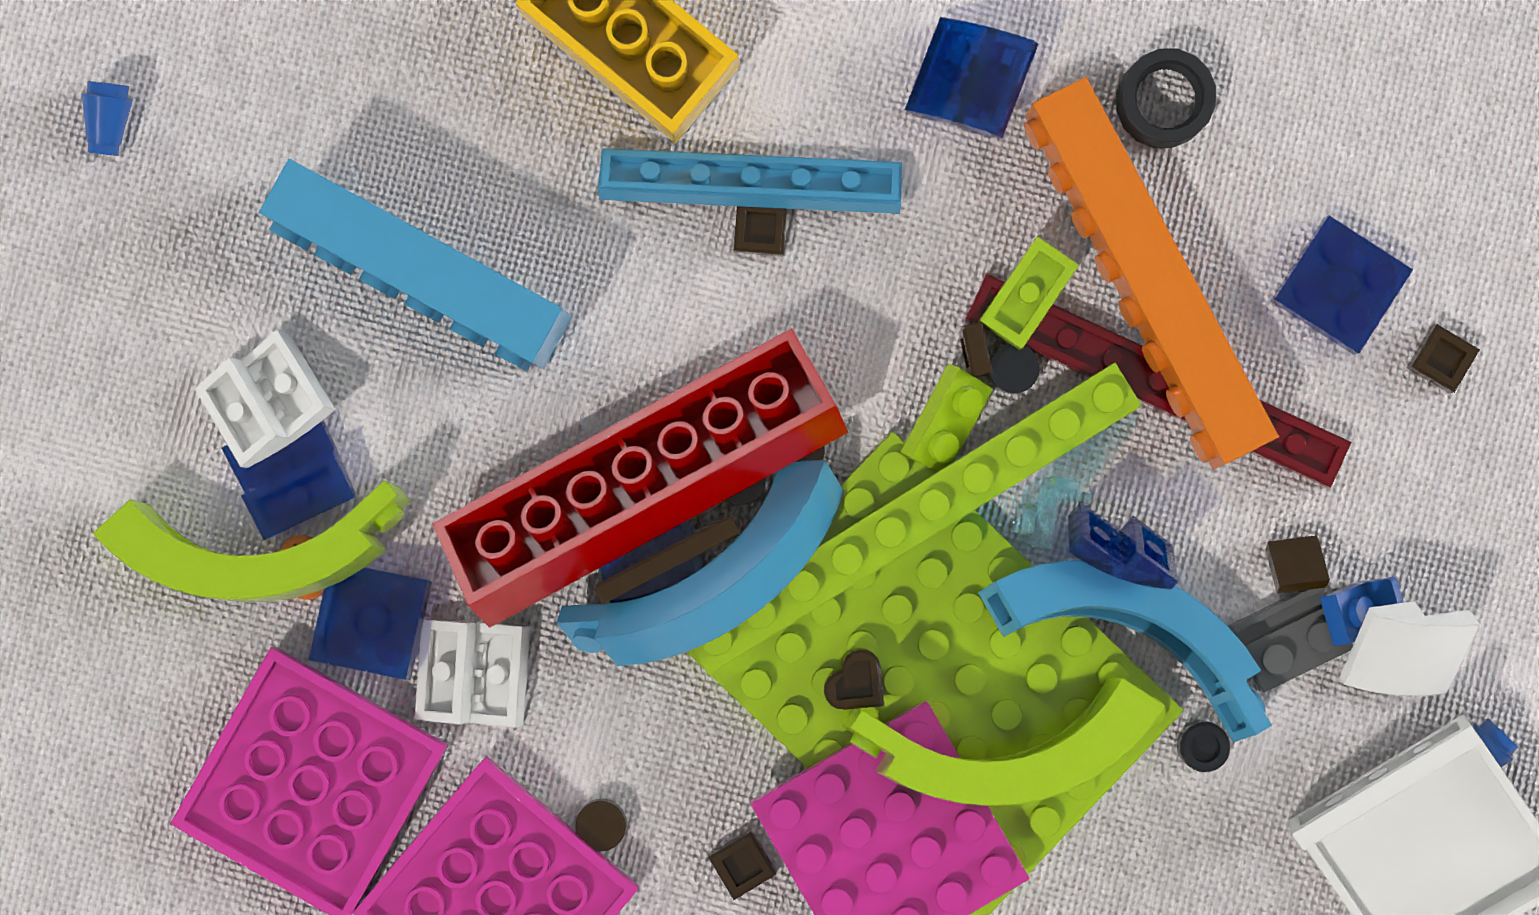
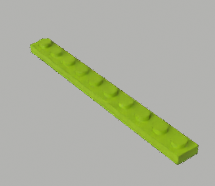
M1112 363L819 545L797 576L761 610L732 630L692 650L707 674L710 675L1142 406L1117 364Z

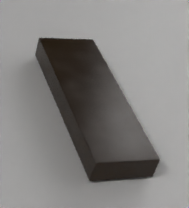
M727 516L596 584L594 590L603 605L741 532L733 517Z

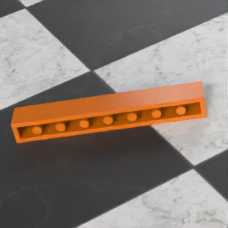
M1087 77L1032 103L1025 115L1027 120L1024 123L1026 135L1036 150L1042 148L1051 165L1047 168L1054 188L1059 194L1066 193L1074 210L1071 212V218L1074 226L1082 238H1090L1098 253L1095 256L1097 269L1107 283H1114L1121 297V300L1118 301L1120 312L1131 328L1136 326L1145 342V345L1142 346L1144 357L1150 368L1155 373L1160 371L1169 387V390L1166 391L1167 400L1174 413L1179 418L1184 416L1193 432V435L1190 436V442L1198 458L1203 463L1209 462L1214 470L1278 438L1279 435Z

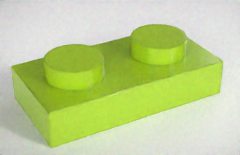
M1037 236L978 322H982L983 326L1018 350H1021L1079 264Z
M947 364L901 453L936 473L953 463L993 389L961 368Z

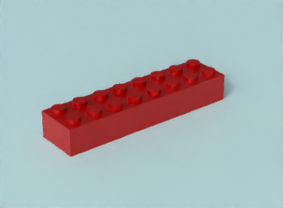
M791 328L435 521L432 525L467 605L490 628L849 432L836 403Z

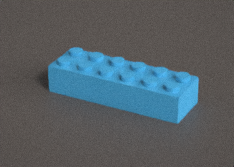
M288 158L258 212L273 221L268 229L269 231L306 251L309 250L312 243L318 245L313 255L350 275L353 274L356 267L364 270L359 278L360 281L394 299L397 298L400 291L409 295L404 305L439 324L443 316L446 315L454 320L449 328L451 331L483 348L488 339L497 343L499 346L494 353L495 355L527 372L532 363L542 369L546 367L573 318L560 306Z

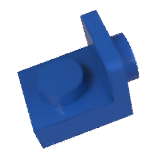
M1395 577L1354 583L1320 597L1333 646L1355 642L1370 607L1404 603L1398 580Z

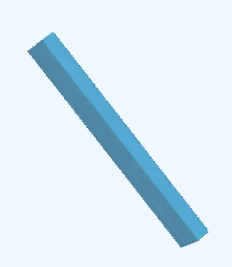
M602 148L598 197L599 200L900 214L902 162Z

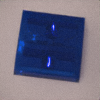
M940 17L904 110L918 118L953 124L964 132L1003 139L1039 44L1032 39L1000 29Z
M324 420L283 449L248 468L240 467L227 444L221 447L244 491L241 497L263 540L356 497L347 470Z
M1081 501L1068 515L1069 552L1083 562L1106 574L1138 585L1173 589L1178 583L1173 544L1136 517L1132 516L1123 528L1119 530Z

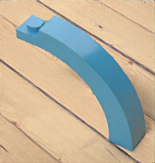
M825 460L794 462L776 472L764 503L741 535L718 557L695 574L662 591L638 599L603 605L562 606L556 623L579 651L597 653L604 650L617 666L637 665L662 660L706 644L737 627L757 613L797 576L826 535L837 512L844 490Z
M1071 560L1041 564L1017 571L995 581L978 592L1003 637L1027 625L1047 619L1088 617L1123 625L1152 639L1170 652L1197 681L1233 743L1255 736L1272 726L1265 714L1266 709L1263 700L1250 688L1246 681L1261 672V669L1247 648L1233 631L1208 607L1189 593L1164 579L1120 564L1092 560Z

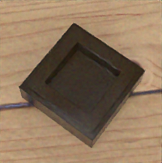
M737 206L733 252L783 257L787 209Z
M982 322L963 326L958 335L967 373L973 377L990 374L993 371Z
M1434 324L1431 325L1406 368L1447 393H1455L1480 349L1440 325Z
M1318 535L1267 542L1265 551L1277 594L1327 588L1330 578Z
M752 829L708 854L710 862L733 900L777 875L775 867Z

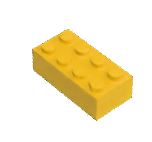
M517 0L515 2L525 20L675 144L740 68L739 55L673 0Z

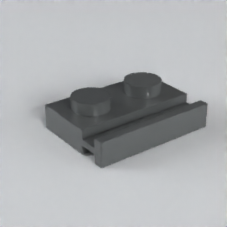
M1325 588L1298 591L1228 625L1261 669V672L1253 676L1259 691L1265 693L1351 651L1352 643L1333 646L1320 597L1326 595Z

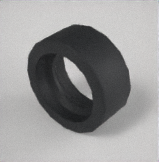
M1178 48L1157 49L1141 56L1124 74L1116 92V112L1123 129L1137 142L1151 148H1174L1190 141L1209 123L1216 107V84L1209 68L1196 55ZM1158 70H1172L1182 74L1191 83L1195 93V106L1191 116L1183 124L1173 128H1160L1150 124L1141 115L1137 106V90L1141 81L1148 74Z

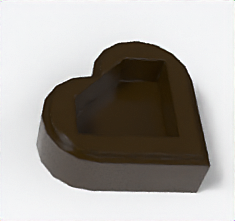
M865 648L851 650L843 658L841 669L833 671L828 675L824 682L823 691L829 704L843 710L884 706L881 666L879 659L872 651Z

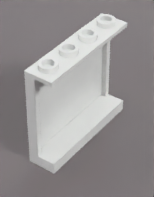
M1464 714L1289 820L1292 835L1303 851L1307 849L1352 915H1525V912L1539 905V822Z

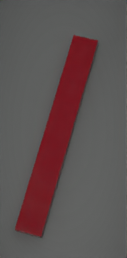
M986 274L964 320L971 324L979 323L978 321L1005 281ZM1052 304L1025 344L1034 353L1088 378L1112 363H1116L1140 402L1187 423L1184 416L1179 418L1172 410L1166 397V391L1169 390V387L1161 372L1155 373L1150 368L1142 351L1143 345ZM983 326V329H984V330H987V331H989V332L995 334L994 332H992L991 330H989L988 328H986L985 326ZM1260 400L1279 437L1250 453L1319 485L1331 488L1352 442Z

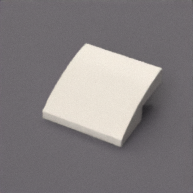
M278 329L270 334L244 359L238 360L229 357L194 388L240 467L248 468L283 449L336 410L289 333Z
M1415 601L1370 607L1339 678L1344 685L1382 694L1404 696L1447 694L1480 623L1470 610L1424 616Z
M422 619L415 720L460 725L475 723L513 728L523 726L530 626L498 623L489 628L484 622Z

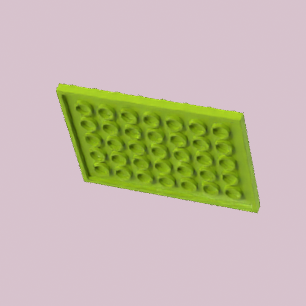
M891 432L841 484L844 491L837 512L819 545L936 472L902 454L901 450L905 443L894 432ZM975 510L710 674L807 768L850 744V740L854 733L843 727L852 709L843 710L831 706L826 700L823 690L824 682L828 675L833 671L841 669L842 660L845 655L856 648L868 649L879 659L884 706L859 709L884 724L926 699L959 757L965 759H989L1008 756L1028 750L1049 740L1063 731L1082 714L1096 697L1107 678H1123L1164 704V709L1140 741L1113 766L1090 781L1067 792L1038 801L1016 805L988 806L1027 874L1038 865L1184 711L1087 617L1047 619L1027 625L1003 637L978 592L997 580L1034 566ZM693 650L687 651V653H688L701 667H703L702 664H701V662H700L699 659L697 658L696 654L694 653V651H693ZM1014 889L969 915H990Z

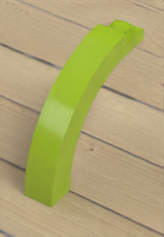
M384 480L347 515L318 536L297 546L261 555H226L204 548L187 539L171 527L150 504L129 499L92 534L109 552L128 567L148 579L171 589L218 600L244 603L274 602L321 591L347 579L368 566L387 550L375 534L378 531L384 533L393 528L404 516L402 509L412 500L398 485Z
M1107 678L1091 704L1063 731L1028 750L989 759L955 758L931 751L905 738L860 709H852L843 727L854 733L850 743L874 758H877L880 751L885 753L875 772L899 785L932 797L957 803L984 806L1016 805L1042 800L1067 792L1090 781L1113 766L1148 732L1165 705L1123 678Z

